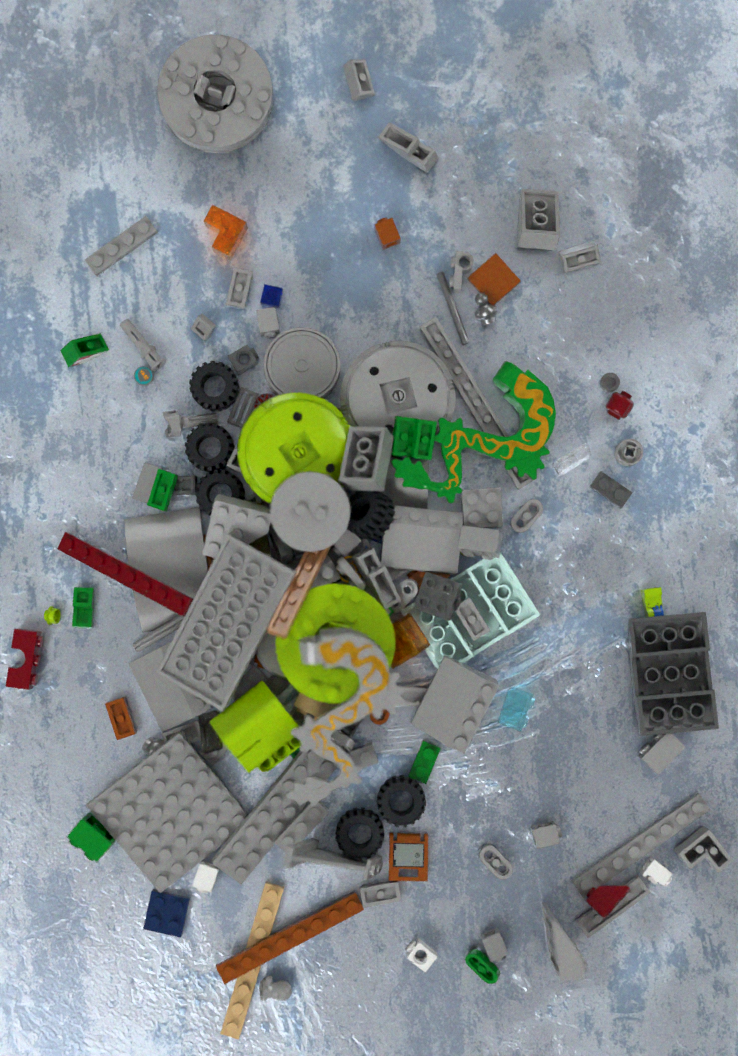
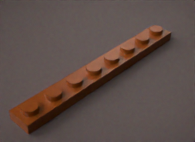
M353 891L216 964V969L225 985L363 911L364 908L356 892Z

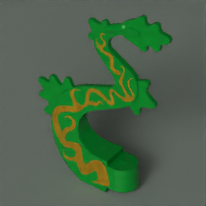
M504 361L494 376L493 382L505 393L502 397L512 404L519 413L520 425L516 433L510 437H500L471 428H463L462 418H458L453 423L444 418H439L440 431L435 435L434 441L441 444V453L449 475L447 480L444 482L430 481V477L424 470L421 461L412 464L409 457H405L402 461L398 459L391 461L392 466L396 469L394 477L404 479L403 487L437 492L439 498L445 496L449 503H453L455 494L462 493V489L459 487L462 481L461 452L464 448H470L489 457L505 461V470L517 467L518 477L520 478L526 473L532 480L537 479V468L544 469L545 467L540 457L550 453L544 445L553 432L556 418L554 399L548 386L530 370L524 373L516 365Z

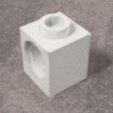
M202 860L199 864L193 887H196V890L202 893L211 892L219 868L210 862Z
M419 938L415 942L411 941L406 948L408 951L406 953L407 959L425 973L437 958V952ZM418 950H423L426 954L424 957L419 958L415 953Z

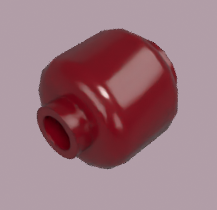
M623 390L621 393L614 392L605 405L606 413L618 420L620 418H627L634 407V402L630 400L632 396Z

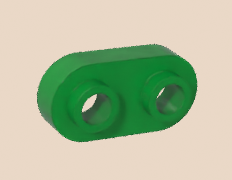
M471 949L465 958L466 964L484 982L489 984L496 983L500 976L499 968L480 950Z

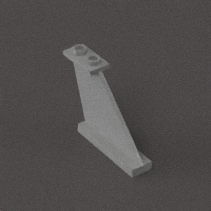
M314 838L288 845L282 866L287 868L307 862L365 871L363 879L366 880L380 873L383 862H381L382 856L380 855L368 860L351 859L348 855L318 848L319 840Z

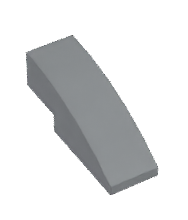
M390 122L378 137L396 153L427 173L438 159L435 150L421 143L419 138Z
M366 548L352 556L364 582L384 610L401 601L386 567L381 565L374 548Z

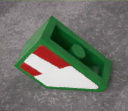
M99 333L71 340L60 351L68 367L90 361L109 351V348L102 334Z

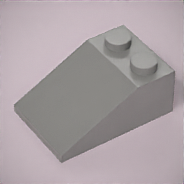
M521 189L518 247L556 250L560 237L558 191Z

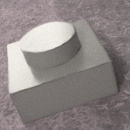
M201 313L196 318L191 330L206 341L211 336L216 325Z

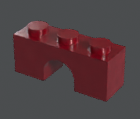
M14 629L11 648L21 650L25 655V662L21 667H8L6 687L30 690L36 686L38 675L35 674L36 667L39 666L41 656L38 655L39 647L41 648L43 645L41 631Z

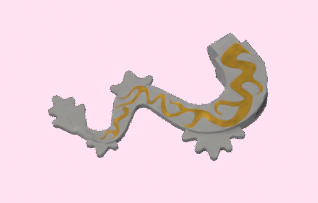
M351 628L320 630V635L301 638L298 641L303 664H324V668L346 667L356 672L359 677V687L350 699L321 715L316 720L312 719L309 715L305 716L304 725L291 730V734L301 741V752L312 749L317 755L340 765L341 768L339 775L330 782L311 776L306 777L305 783L295 781L294 789L288 791L286 797L296 800L299 806H302L306 801H309L311 806H315L333 790L341 786L348 788L350 783H362L360 776L357 774L361 767L354 765L351 757L332 741L331 734L334 731L355 723L371 713L376 719H379L383 709L388 710L391 714H395L396 706L408 705L407 700L401 696L402 693L406 692V688L395 685L400 675L398 672L389 673L387 659L382 649L373 639Z

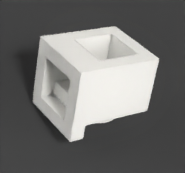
M651 856L639 870L655 885L660 883L664 887L670 883L673 874Z

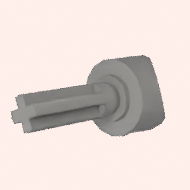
M178 410L163 412L164 418L168 421V426L165 430L166 437L181 436L182 428L197 427V425H205V423L218 424L217 413L180 417Z

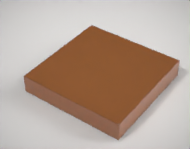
M496 253L467 278L479 293L487 295L488 303L491 305L498 303L521 282Z

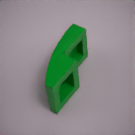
M74 587L72 627L92 629L94 588Z

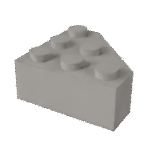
M218 494L214 500L202 555L215 558L227 534L246 544L267 534L271 526L270 507Z

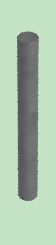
M439 272L436 275L462 345L468 344L469 339L444 272Z

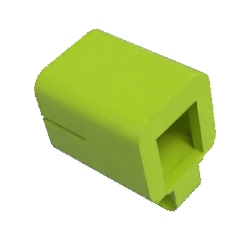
M263 680L228 706L225 711H222L209 721L220 739L248 773L256 767L262 772L270 771L301 746V741L291 734V730L297 728L298 725Z

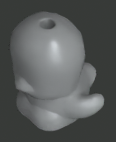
M269 975L260 981L261 1001H265L268 998H272L274 1001H286L292 994V987L285 980L272 982V976Z

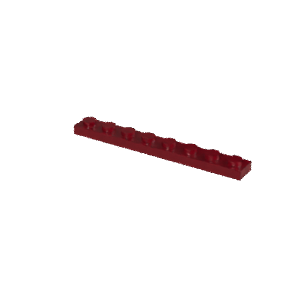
M64 533L57 548L61 552L181 616L186 615L193 601V598L71 533Z

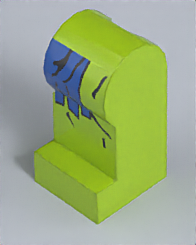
M661 587L640 589L645 617L664 616Z

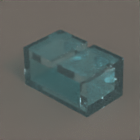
M509 686L497 722L521 731L522 727L526 728L529 720L526 714L528 709L532 710L535 702L534 694Z

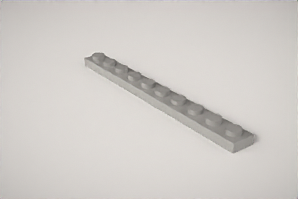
M437 317L421 325L422 333L434 353L449 370L453 384L481 430L500 437H509ZM500 460L505 468V461ZM517 467L506 470L518 490L534 481L526 473L523 477H518Z

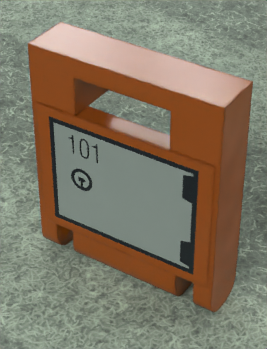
M389 833V881H428V833H424V841H420V833H397V841H393L394 834ZM399 869H418V877L399 876Z

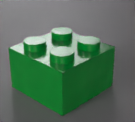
M91 813L84 816L67 836L70 839L69 843L73 847L80 848L85 852L84 855L90 861L94 860L95 862H98L116 841Z

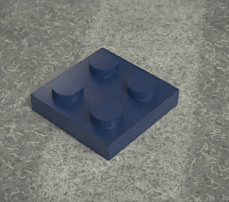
M153 889L143 929L181 938L190 897L167 892L159 893L158 890Z

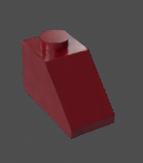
M627 885L598 886L597 889L593 887L586 895L588 897L586 902L605 919L629 893L630 888Z

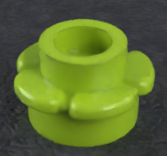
M50 606L44 613L45 621H47L48 625L59 623L61 618L60 609Z

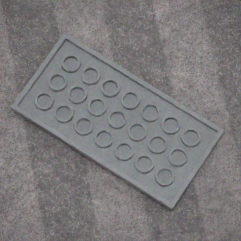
M227 534L156 673L217 709L225 711L267 631L268 625L284 593L292 583L297 572L232 535Z

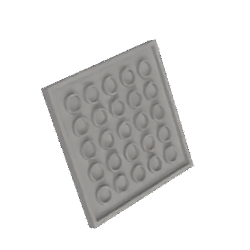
M180 731L87 803L90 811L159 893L163 892L223 845L248 816V813Z

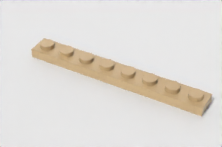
M270 882L265 883L246 948L270 936L284 890L283 886ZM261 965L236 979L220 1034L239 1040Z

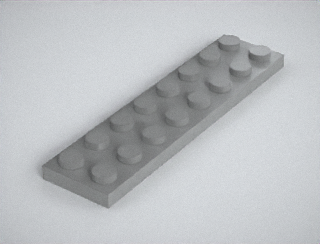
M312 749L305 752L300 751L212 858L211 863L242 885L275 844V839L309 802L306 801L302 806H299L296 800L286 797L287 792L294 789V782L305 783L307 776L327 780L338 767V764L317 755Z

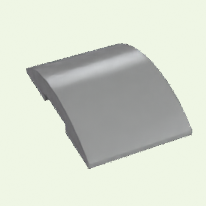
M195 507L124 519L128 564L194 600L208 572L207 557L202 555L205 545V534L200 508ZM133 590L142 632L154 631L179 616V614Z

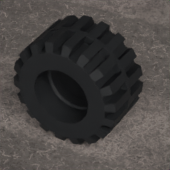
M210 361L208 364L207 362L202 363L203 366L196 368L197 371L192 373V380L190 379L189 381L192 397L206 410L209 409L215 412V410L223 411V408H229V405L231 403L234 404L235 398L238 396L239 384L235 373L228 365H224L223 362L216 363L215 361ZM213 376L222 377L226 384L224 391L216 397H210L204 392L205 382Z
M205 423V425H197L198 427L196 429L193 428L191 430L192 433L186 437L185 453L188 456V460L201 471L213 472V470L225 469L235 448L233 438L225 428L218 424ZM208 437H215L221 443V450L216 457L206 459L199 452L200 444Z
M213 470L214 472H208L205 477H201L200 483H197L195 496L197 497L196 502L199 504V508L209 516L212 514L214 504L210 500V491L216 484L224 483L228 485L232 492L231 497L245 500L243 484L233 473L226 470Z
M357 490L355 494L350 496V518L347 529L366 540L379 539L380 535L383 536L385 531L389 530L390 524L394 520L395 506L392 503V499L379 491Z
M400 775V777L393 776L392 779H387L381 785L377 795V805L381 817L386 819L387 823L390 825L392 823L395 827H399V825L407 827L408 824L413 825L416 820H420L422 813L424 814L426 799L422 786L416 780ZM399 790L409 792L413 798L412 806L403 812L394 810L390 805L391 795Z
M363 807L361 809L353 808L351 811H346L337 823L336 843H338V848L343 851L344 855H349L351 859L359 858V860H363L365 857L367 859L371 858L372 854L375 855L378 853V849H381L382 842L384 841L383 823L372 810H366ZM356 823L366 824L371 829V838L362 844L355 843L349 838V828Z

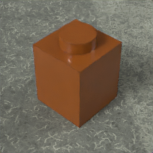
M385 217L378 220L377 224H375V232L382 249L400 244L401 238L393 218L388 219Z

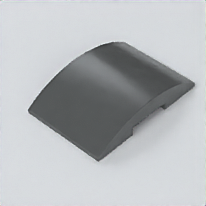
M706 612L628 619L630 675L640 736L719 729L715 690L712 688Z

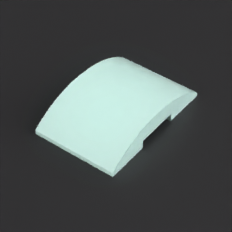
M501 552L499 558L493 557V560L483 558L450 579L463 584L459 593L461 602L471 598L490 629V632L475 641L471 638L456 611H453L451 619L448 621L414 609L415 602L401 610L402 615L436 669L439 668L444 656L464 663L495 642L540 616Z

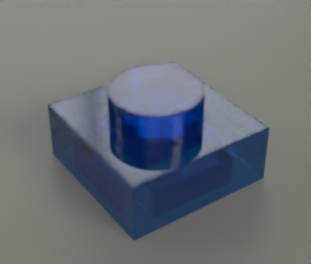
M264 284L260 303L279 308L283 288Z

